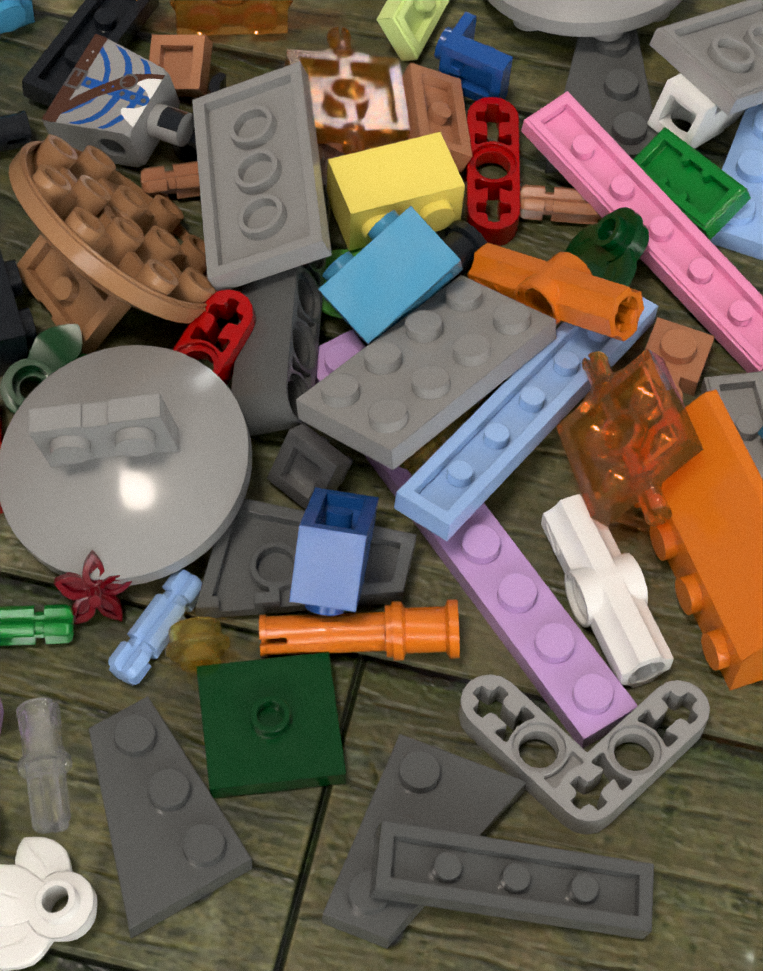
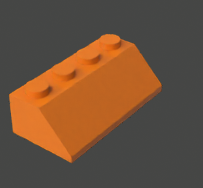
M715 389L703 393L636 444L630 469L625 473V487L635 508L642 507L650 523V540L657 557L661 561L667 560L675 575V590L682 610L687 615L693 614L702 632L701 643L703 653L709 666L714 671L720 670L729 690H734L763 680V479L718 391Z

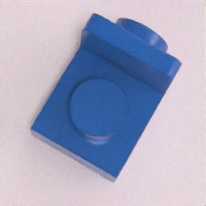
M465 12L454 29L450 27L445 28L437 42L434 57L440 60L439 72L461 79L463 96L477 101L485 97H498L505 100L508 93L513 57L491 46L475 41L477 16Z

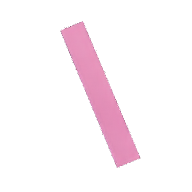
M568 91L523 121L521 132L578 193L591 204L593 209L602 218L622 207L631 208L640 214L643 224L649 230V241L640 259L697 320L715 336V339L747 373L763 371V296Z

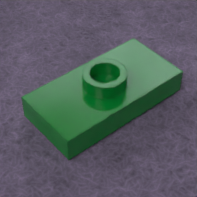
M666 127L633 159L709 240L751 199L747 188Z

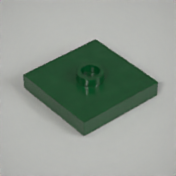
M329 652L196 666L209 792L213 798L346 783V769Z

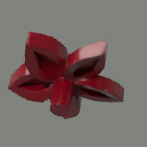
M91 550L83 563L82 576L68 572L54 578V584L63 596L73 600L74 624L89 621L95 615L96 608L107 618L122 621V604L115 595L126 590L132 581L123 584H113L112 582L119 581L115 579L120 577V575L109 576L104 580H92L90 574L97 567L100 571V576L105 571L102 561L93 550Z

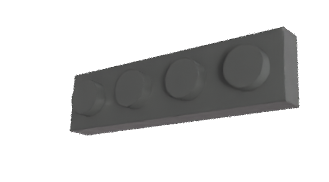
M382 820L375 832L369 897L644 939L652 932L654 864Z

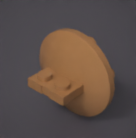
M49 134L44 141H32L21 148L9 166V179L17 199L40 233L36 241L17 263L20 278L36 300L42 302L53 316L51 318L56 326L78 324L82 333V353L85 354L95 352L131 307L178 323L190 324L206 311L205 307L207 304L204 302L216 293V290L207 278L205 243L199 237L190 235L180 224L184 218L182 211L171 200L162 195H156L153 198L148 193H145L142 188L116 171L114 162L100 149L88 145L82 152L71 147L60 137ZM174 234L183 241L181 245L175 239Z

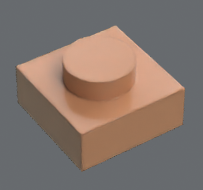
M152 35L149 61L164 68L169 73L178 97H202L207 95L213 42L206 35Z

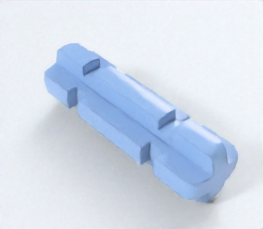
M180 569L170 575L162 586L165 592L155 595L127 633L130 637L129 641L120 642L109 657V671L116 678L132 686L140 683L151 668V665L148 663L150 659H157L186 620L183 616L185 611L191 612L195 608L203 583L201 579L185 569Z

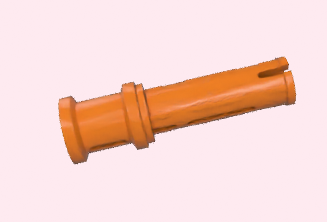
M447 599L444 606L406 608L401 601H391V605H385V612L342 613L335 616L320 614L259 615L260 656L264 658L273 655H299L324 652L386 651L387 658H393V661H403L406 654L446 652L450 659L460 658L458 600Z

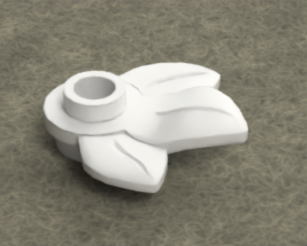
M24 837L17 849L15 865L0 864V971L20 970L35 965L54 942H68L82 937L90 930L95 921L97 895L93 886L85 877L73 872L69 853L53 839ZM69 895L66 906L58 912L51 913L56 902Z

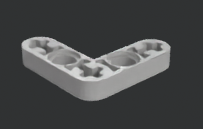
M492 674L482 675L469 681L462 692L458 716L460 725L466 734L508 774L526 781L525 790L560 823L573 832L587 835L598 833L612 823L698 741L709 719L710 706L702 690L692 683L680 680L666 682L654 690L588 752L576 743L513 683L501 676ZM479 699L487 705L492 704L496 700L502 703L501 719L493 713H488L483 718L477 715ZM681 706L686 707L690 711L687 721L681 718L676 720L666 729L662 739L656 730L662 725L667 709L670 708L675 711ZM521 720L524 722L516 727L518 721ZM508 725L514 732L511 734L508 742H505L503 739ZM528 740H542L551 745L557 759L548 767H531L522 760L518 749ZM622 743H637L648 751L651 764L643 770H628L622 767L616 760L615 748ZM603 773L610 783L603 788L597 804L598 810L590 804L584 806L581 810L574 806L576 790L583 795L589 793L600 783Z

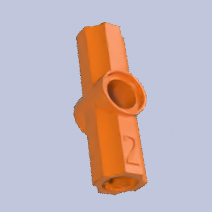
M486 243L474 253V261L467 274L469 279L556 319V326L563 321L623 342L637 331L638 321L644 310L641 291L593 276L587 265L580 258L569 252H559L548 261Z

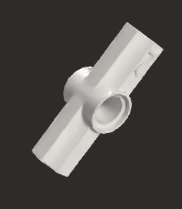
M577 494L559 500L553 508L543 513L541 526L565 573V592L573 615L582 627L591 626L613 674L622 685L635 688L654 681L660 674L671 669L674 658L647 606L648 591L639 564L630 553L621 554L593 497L585 498Z

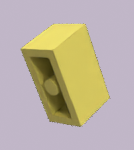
M441 132L328 159L327 193L330 207L349 251L367 246L372 241L368 236L371 228L392 210L401 215L407 208L412 206L435 232L447 228L454 221L461 220L465 184Z

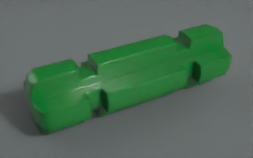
M67 604L44 605V611L36 612L35 605L0 606V646L35 645L37 638H45L46 644H64L73 640L74 615L72 607Z

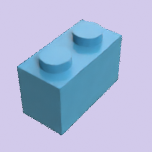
M412 206L407 208L401 215L392 210L382 217L369 231L368 236L372 241L356 256H353L349 251L342 254L322 275L327 282L319 288V291L367 345L439 292L463 270L461 260Z

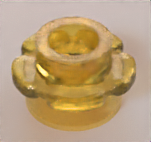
M189 618L173 624L168 629L170 643L165 647V654L167 657H170L171 661L180 663L183 671L197 672L196 666L220 663V656L230 647V638L222 634L221 623L216 618Z

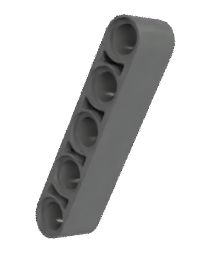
M323 183L324 199L329 230L330 202L326 187ZM326 257L243 285L242 294L248 297L253 306L256 323L251 335L234 362L231 392L237 400L247 422L250 437L291 429L303 423L308 425L298 419L296 399L315 386L323 295L319 288L324 285L322 275L326 267Z

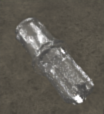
M41 697L24 701L16 709L22 744V757L17 763L18 774L27 780L32 828L40 834L60 833L68 829L71 818L66 774L73 765L71 755L64 750L59 703L57 701L53 703L52 699Z

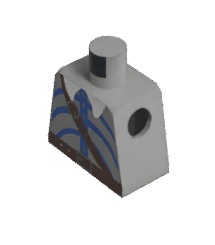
M98 34L94 35L42 117L48 134L60 137L71 147L83 152L86 146L91 145L108 155L114 164L137 168L147 163L160 140L183 147L189 142L194 130V116L192 113L179 109L180 101L169 73L155 63Z

